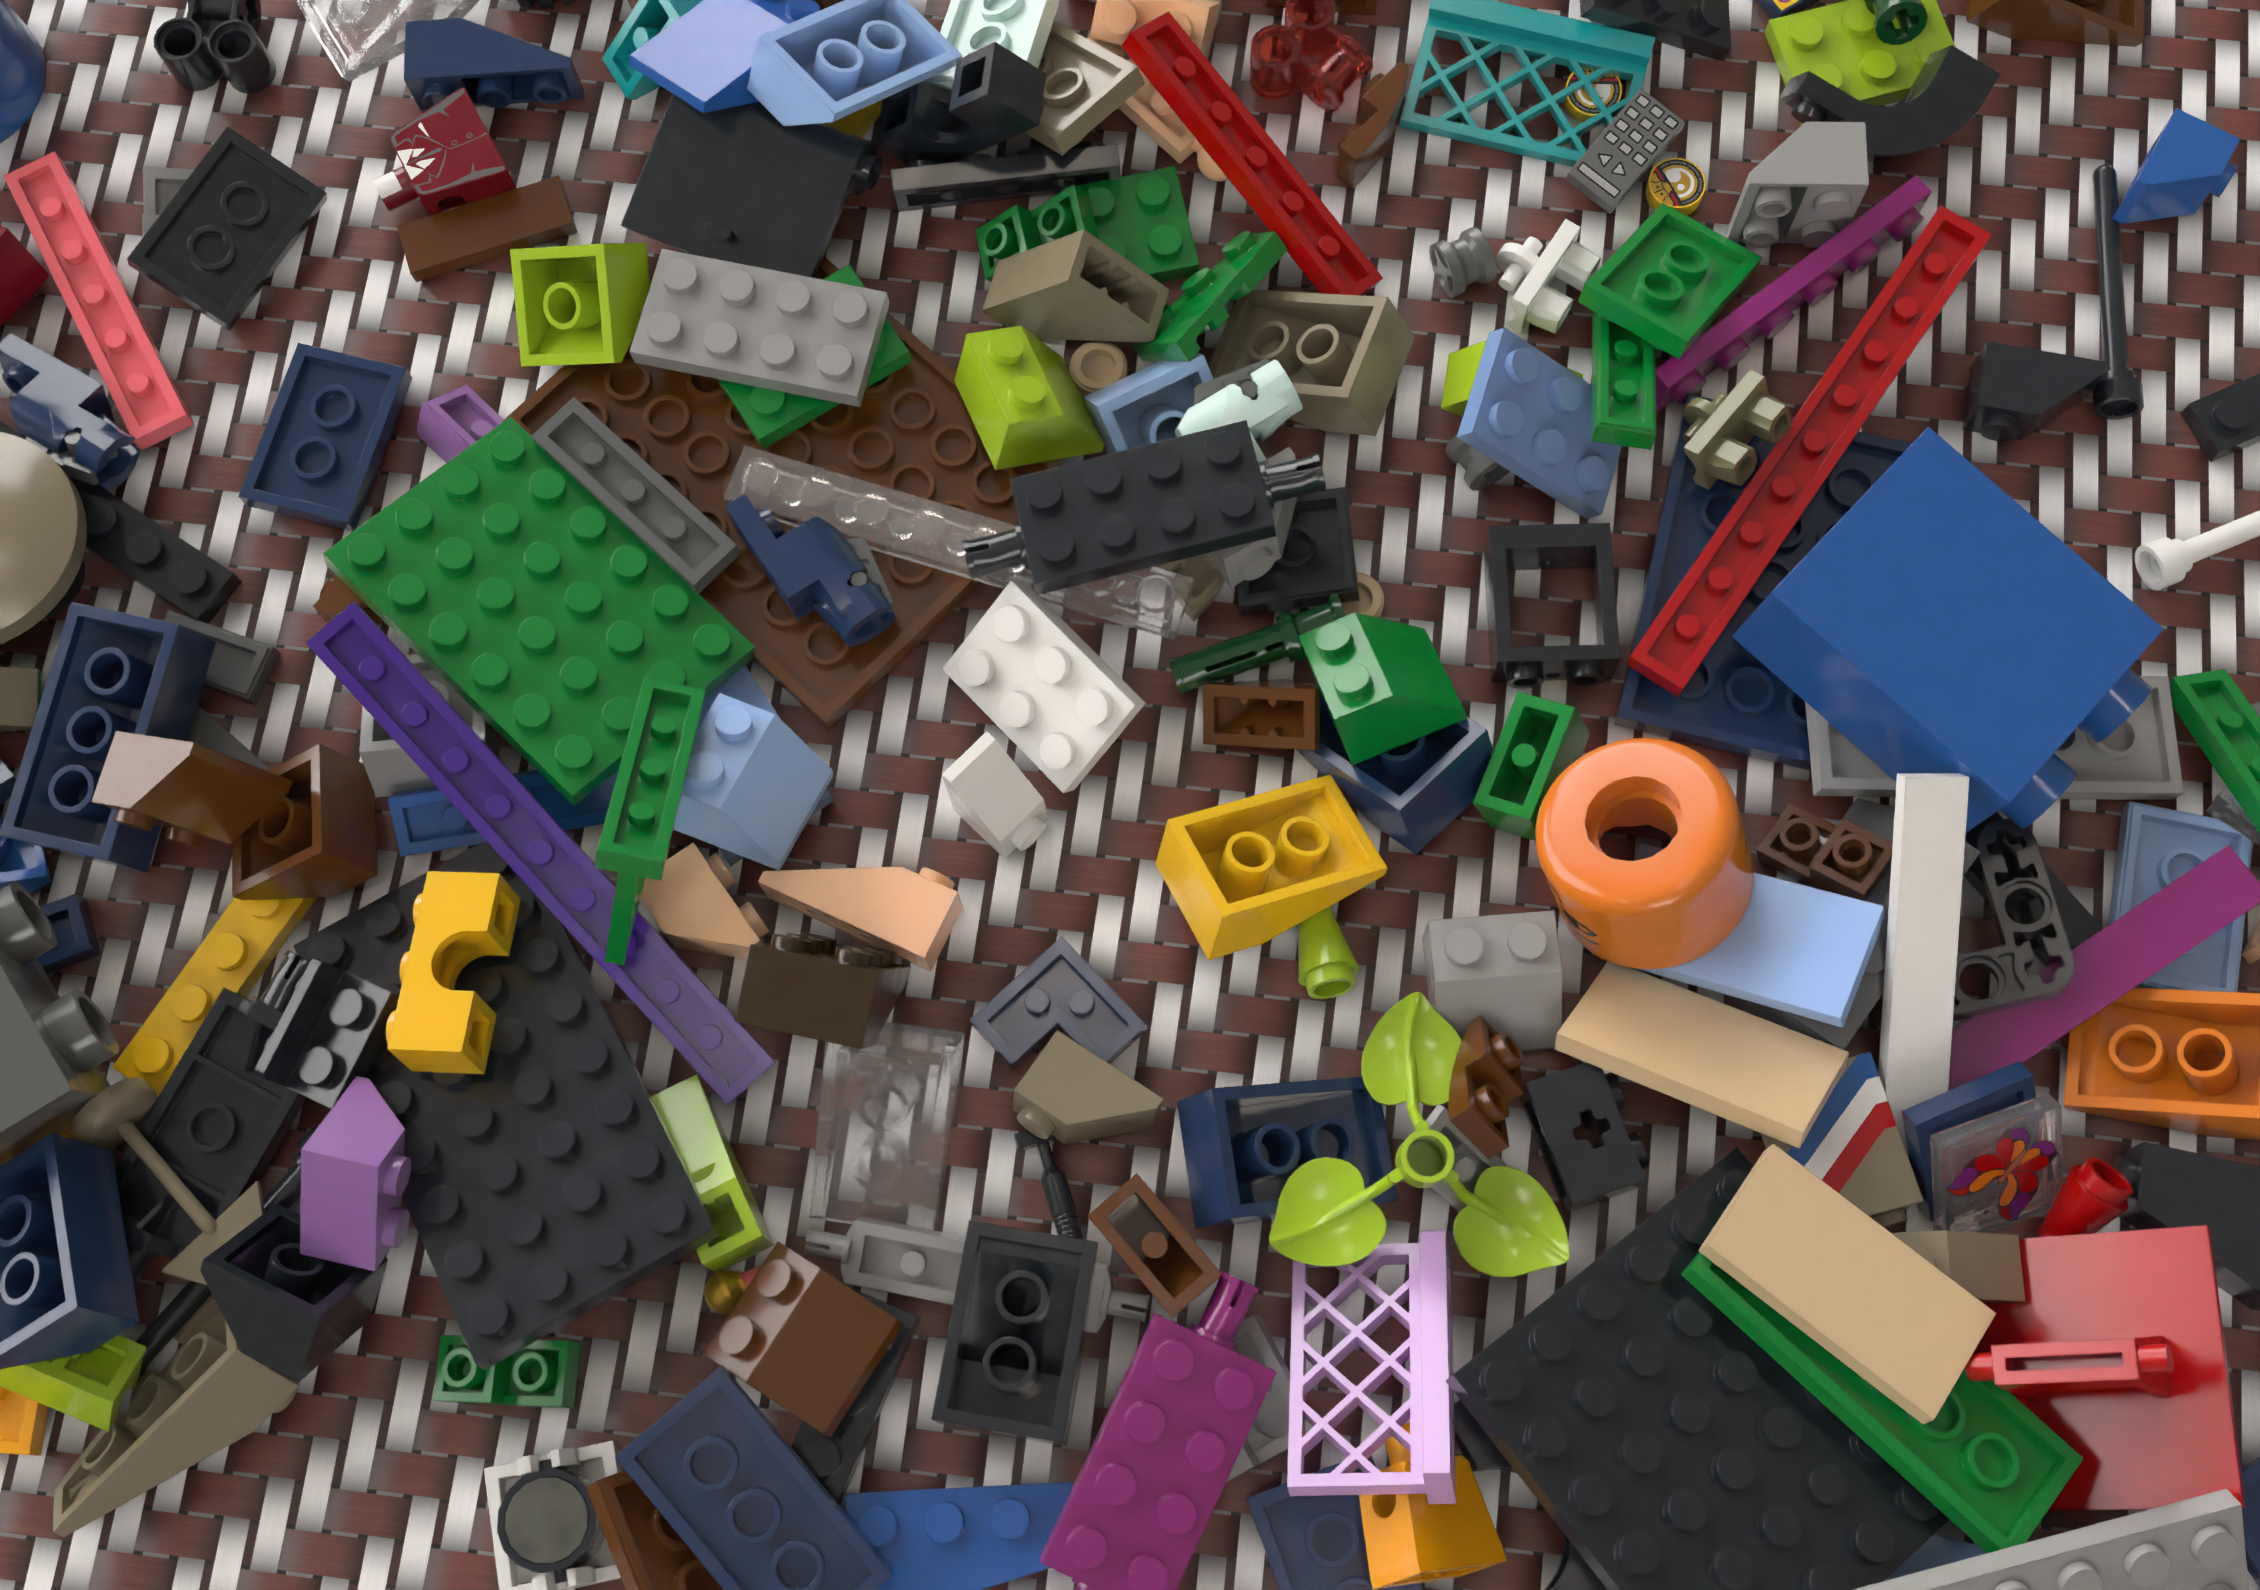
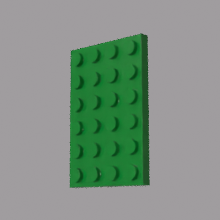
M511 416L323 553L326 565L573 806L619 769L644 677L705 689V699L754 659L752 653L755 651V646L533 441L531 435Z

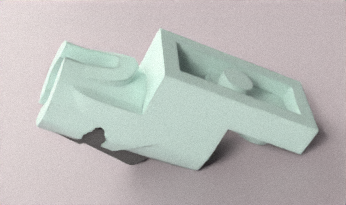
M1265 359L1197 385L1194 389L1193 407L1186 411L1174 433L1176 437L1247 420L1257 461L1264 462L1266 458L1255 439L1260 436L1262 442L1265 441L1289 417L1301 411L1303 406L1292 382L1280 363L1275 359L1271 362Z

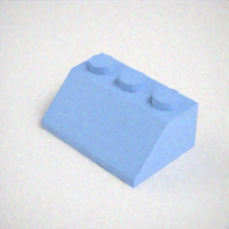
M844 0L759 36L747 89L783 126L830 123L955 67L956 61L962 58L963 55L907 0Z

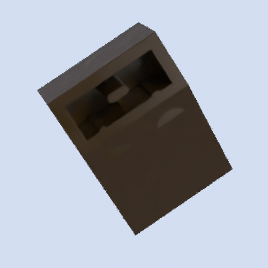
M801 932L800 935L787 933V935L773 934L771 943L750 945L734 1022L865 1049L875 1045L910 976L911 966L895 963L897 952L866 945H860V947L848 946V948L836 947L837 939Z

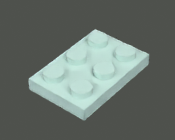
M951 0L940 33L963 57L993 42H997L1038 68L1060 0ZM956 66L924 81L937 89L952 92Z

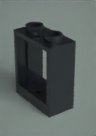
M1610 523L1489 526L1483 547L1491 682H1507V685L1512 688L1525 689L1537 687L1543 684L1544 681L1568 680V684L1571 686L1590 687L1603 683L1605 679H1611L1620 661V646ZM1592 568L1597 645L1512 647L1507 570Z

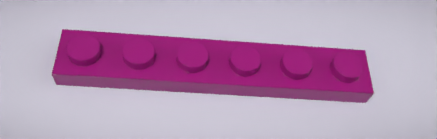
M1917 175L1703 333L1680 359L1673 356L1656 368L1657 413L1674 400L1679 405L1685 403L1688 394L1696 395L1706 384L1707 380L1705 377L1718 367L1723 372L1733 368L1750 351L1751 347L1749 344L1762 334L1767 339L1777 335L1791 322L1794 317L1793 311L1807 302L1812 307L1821 302L1837 286L1838 281L1836 279L1846 271L1850 270L1853 274H1857L1865 269L1881 252L1879 247L1890 238L1900 242L1909 236L1923 221L1924 217L1920 214V211L1932 191Z

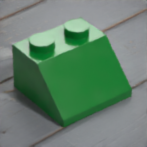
M1354 612L1298 636L1317 686L1320 688L1321 695L1352 765L1467 719L1465 710L1425 628Z

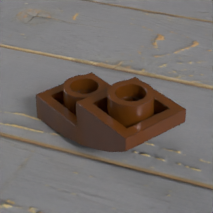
M1402 61L1396 64L1386 75L1379 73L1366 84L1360 95L1361 110L1359 122L1353 124L1338 143L1337 149L1339 154L1336 176L1352 190L1378 162L1396 131L1404 105L1409 67Z
M1789 803L1756 851L1760 862L1780 872L1832 893L1865 901L1891 864L1893 843L1843 818L1836 826Z
M1480 1015L1470 1021L1458 1049L1451 1075L1448 1108L1449 1120L1490 1159L1509 1147L1505 1119L1509 1116L1507 1103L1524 1094L1520 1065L1524 1063V1057L1518 1044L1506 1031L1498 1033Z

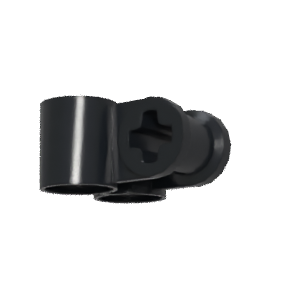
M188 0L187 17L172 18L164 22L154 35V48L178 84L187 90H206L212 87L220 79L221 74L224 73L232 87L237 91L247 94L258 93L266 89L273 82L276 75V64L257 34L261 24L260 0Z

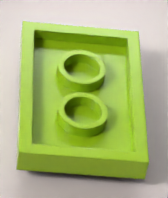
M1847 0L1771 19L1768 21L1764 32L1785 87L1791 78L1810 71L1857 100L1873 106H1883L1899 102L1913 86L1930 54L1951 45L1956 46L1936 0H1920L1924 4L1928 16L1926 27L1915 39L1901 45L1886 44L1877 37L1874 28L1876 15L1866 8L1864 0ZM1895 16V19L1892 21L1895 28L1899 29L1900 25Z

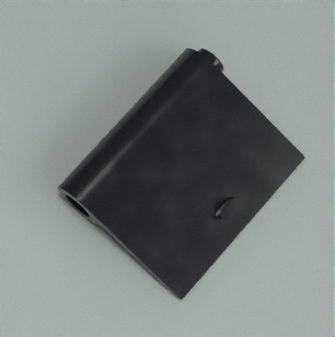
M672 94L621 226L692 255L815 278L848 194L858 197L865 189L871 190L874 188L881 174L882 158L877 156L875 142L824 123L783 126L760 102L702 113Z

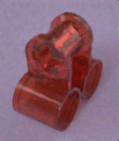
M1287 0L1285 26L1269 25L1263 27L1255 33L1251 40L1250 83L1258 95L1276 100L1287 97L1297 88L1307 95L1318 107L1333 112L1338 110L1343 104L1344 94L1357 79L1366 78L1371 73L1373 61L1360 43L1334 29V0ZM1304 23H1314L1316 25H1304ZM1273 60V61H1280V62H1283V63H1280V64H1271V63H1268V62Z

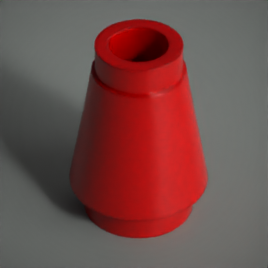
M2089 1157L2083 1165H2073L2046 1214L2044 1222L2038 1228L2040 1237L2097 1233L2129 1208L2127 1199L2133 1193L2130 1182L2117 1169L2098 1158Z

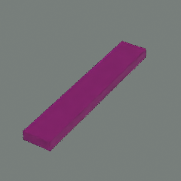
M2229 844L2071 950L2075 970L2069 986L2061 995L2045 1001L1973 1016L1954 1029L1951 1041L1948 1091L2019 1061L2022 1064L2258 905L2260 903V882ZM2055 962L2037 974L2041 977L2043 983H2051L2054 971L2061 967L2058 962Z

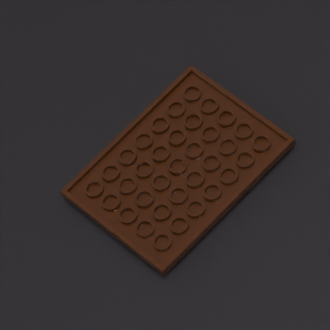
M824 256L815 278L823 280L839 269ZM888 312L886 318L909 350L912 362L866 388L860 407L841 403L763 450L715 378L634 363L630 354L632 342L622 363L564 365L503 421L511 416L532 436L565 404L575 397L735 542L741 554L699 594L755 646V651L752 653L753 660L828 730L990 574L987 573L979 575L977 578H971L965 557L967 553L964 551L962 541L1015 529L1014 523L1019 522L1010 479L1062 466L1057 460L995 470L954 382L956 372ZM745 493L757 511L768 507L784 534L814 517H820L838 529L845 538H864L895 605V611H893L895 614L894 623L870 641L850 647L845 644L841 636L815 610L796 620L734 529L725 505Z

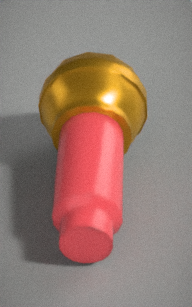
M762 1265L742 1273L739 1270L736 1272L730 1270L716 1272L708 1279L705 1285L704 1295L708 1306L720 1315L730 1314Z

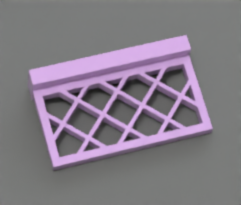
M1446 1230L1420 1231V1243L1379 1244L1368 1256L1360 1261L1349 1265L1337 1266L1336 1268L1348 1278L1325 1299L1308 1285V1268H1318L1321 1266H1311L1293 1260L1287 1474L1289 1495L1427 1494L1428 1504H1456L1454 1391L1445 1381L1453 1375L1451 1259ZM1409 1264V1279L1390 1297L1369 1280L1383 1265ZM1360 1288L1380 1306L1356 1327L1336 1308ZM1408 1299L1409 1313L1401 1307ZM1307 1301L1315 1307L1308 1314ZM1392 1315L1409 1330L1410 1337L1389 1356L1368 1336ZM1327 1317L1347 1336L1325 1357H1322L1307 1343V1335ZM1360 1346L1380 1365L1356 1387L1335 1367L1354 1349ZM1409 1358L1410 1373L1401 1366ZM1306 1359L1314 1365L1307 1373ZM1393 1375L1410 1390V1398L1389 1417L1368 1396L1389 1376ZM1326 1376L1347 1396L1326 1416L1321 1418L1305 1403V1395ZM1359 1406L1381 1426L1355 1449L1334 1428ZM1409 1419L1410 1434L1402 1428ZM1305 1420L1313 1426L1306 1434ZM1393 1436L1411 1452V1472H1381L1367 1459ZM1324 1437L1347 1457L1331 1473L1304 1474V1456ZM1357 1468H1359L1363 1473H1353V1472H1354Z

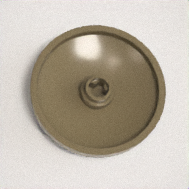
M0 432V644L29 630L55 608L72 585L80 569L87 541L85 510L79 493L70 478L53 458L41 448L25 439L4 432Z

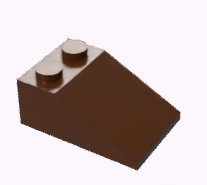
M1967 0L1966 22L2011 39L2136 47L2144 42V0Z

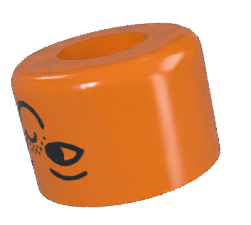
M1634 738L1612 742L1598 747L1575 760L1556 778L1544 796L1539 808L1535 830L1538 858L1566 926L1579 943L1591 953L1603 960L1628 968L1662 969L1678 966L1695 960L1713 950L1734 931L1743 918L1751 900L1754 886V867L1737 800L1730 784L1720 770L1699 752L1685 745L1664 739ZM1650 825L1665 831L1673 839L1666 848L1652 857L1635 861L1612 859L1605 855L1600 845V839L1604 832L1614 827Z

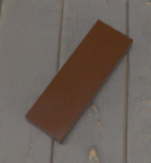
M559 175L397 225L409 271L415 282L509 254L510 249L528 248L578 232L564 185Z

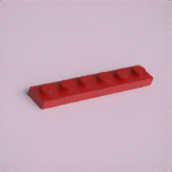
M1168 11L1130 32L1121 45L1267 228L1271 232L1275 231L1288 249L1287 253L1316 289L1324 294L1364 296L1373 290L1383 277Z

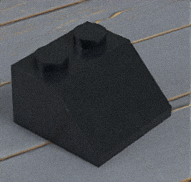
M276 1204L204 1258L200 1271L241 1352L267 1365L271 1370L300 1382L369 1321L388 1259L384 1258L377 1270L371 1271L300 1254V1215Z

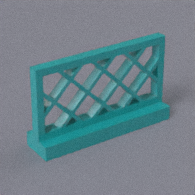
M1431 0L1427 24L1400 119V127L1573 167L1587 151L1578 137L1602 123L1607 128L1613 121V117L1619 114L1640 88L1642 89L1656 37L1493 0ZM1440 37L1458 41L1467 57L1442 70L1431 53L1435 38ZM1473 45L1480 46L1483 48L1477 51ZM1499 51L1513 54L1522 69L1497 83L1483 60ZM1528 58L1536 59L1537 61L1531 63ZM1552 64L1567 66L1571 73H1575L1579 81L1552 96L1538 72ZM1474 66L1488 89L1463 103L1449 80ZM1427 67H1429L1434 76L1424 81ZM1581 67L1596 71L1586 76ZM1607 74L1617 75L1619 79L1632 81L1628 97L1609 108H1606L1591 84ZM1529 79L1542 102L1517 116L1503 92ZM1439 85L1454 107L1437 118L1415 113L1419 97ZM1584 87L1600 113L1572 128L1558 105L1566 101L1567 96ZM1494 98L1508 121L1493 130L1479 128L1469 112ZM1549 111L1563 134L1548 143L1533 140L1524 124ZM1460 118L1464 124L1453 121ZM1514 130L1518 136L1509 135L1508 133ZM1569 143L1572 149L1565 148L1562 146Z

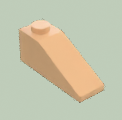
M904 867L763 871L758 880L759 885L768 898L877 948L897 952V957L929 972L932 971L963 909L958 892L953 890L955 883L943 874L925 867L921 869L919 874Z

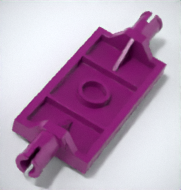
M1221 1271L1222 1276H1220L1199 1324L1192 1322L1190 1328L1154 1312L1039 1557L1041 1564L1071 1577L1072 1581L1076 1584L1075 1590H1177L1276 1375V1371L1237 1352L1236 1350L1239 1345L1233 1342L1259 1288Z

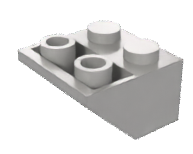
M1805 122L1749 172L1727 228L1726 238L1735 243H1745L1751 247H1766L1774 243H1799L1809 248H1819L1850 225L1869 186L1865 122Z

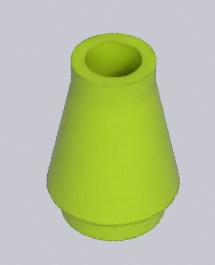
M1331 905L1298 924V981L1301 985L1306 986L1308 995L1315 999L1334 998L1352 991L1357 985L1355 975L1359 971V965L1334 917Z

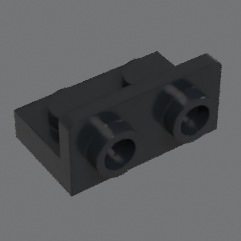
M313 958L309 962L303 976L295 985L293 995L273 1034L268 1038L254 1073L332 1109L356 1076L366 1078L386 1038L387 1020L389 1015L396 1010L399 996L322 960Z

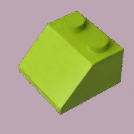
M603 243L510 249L521 367L622 363L635 336L650 288L647 244Z
M1022 326L967 333L954 382L995 470L1103 451L1105 444L1061 355Z

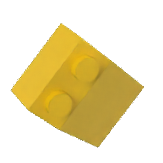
M1331 774L1168 819L1155 863L1208 960L1264 944L1383 877L1388 869Z

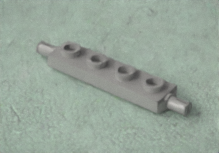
M859 1216L850 1227L846 1236L810 1228L806 1237V1242L809 1243L804 1246V1255L841 1261L840 1267L845 1284L953 1305L966 1237ZM1096 1262L1086 1332L1097 1333L1107 1314L1145 1322L1150 1295L1112 1289L1113 1281L1110 1265Z

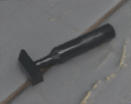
M1028 1130L1014 1134L1018 1152L1034 1147L1038 1148L1044 1167L1041 1182L1058 1236L1085 1240L1065 1172L1056 1166L1049 1144L1058 1141L1056 1137L1051 1134L1048 1139H1042Z

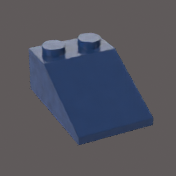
M1321 692L1320 749H1296L1323 776L1331 774L1343 796L1374 826L1414 854L1421 851L1474 801L1494 751L1487 729L1467 717L1465 720L1352 765Z
M1362 1076L1210 1088L1177 1101L1195 1229L1274 1220L1280 1194L1288 1178L1296 1169L1313 1159L1330 1157L1351 1163L1361 1173L1365 1189L1393 1170L1383 1106L1372 1099L1364 1085ZM1392 1186L1371 1201L1376 1205L1398 1201L1396 1186Z

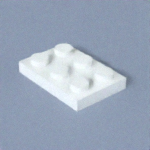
M1022 579L1009 582L942 668L1062 793L1076 789L1146 704Z

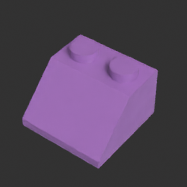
M356 1076L301 1149L300 1254L376 1271L390 1248L400 1247L407 1233L410 1215L408 1210L402 1209V1194L409 1181L411 1159L404 1157L405 1128L368 1078Z

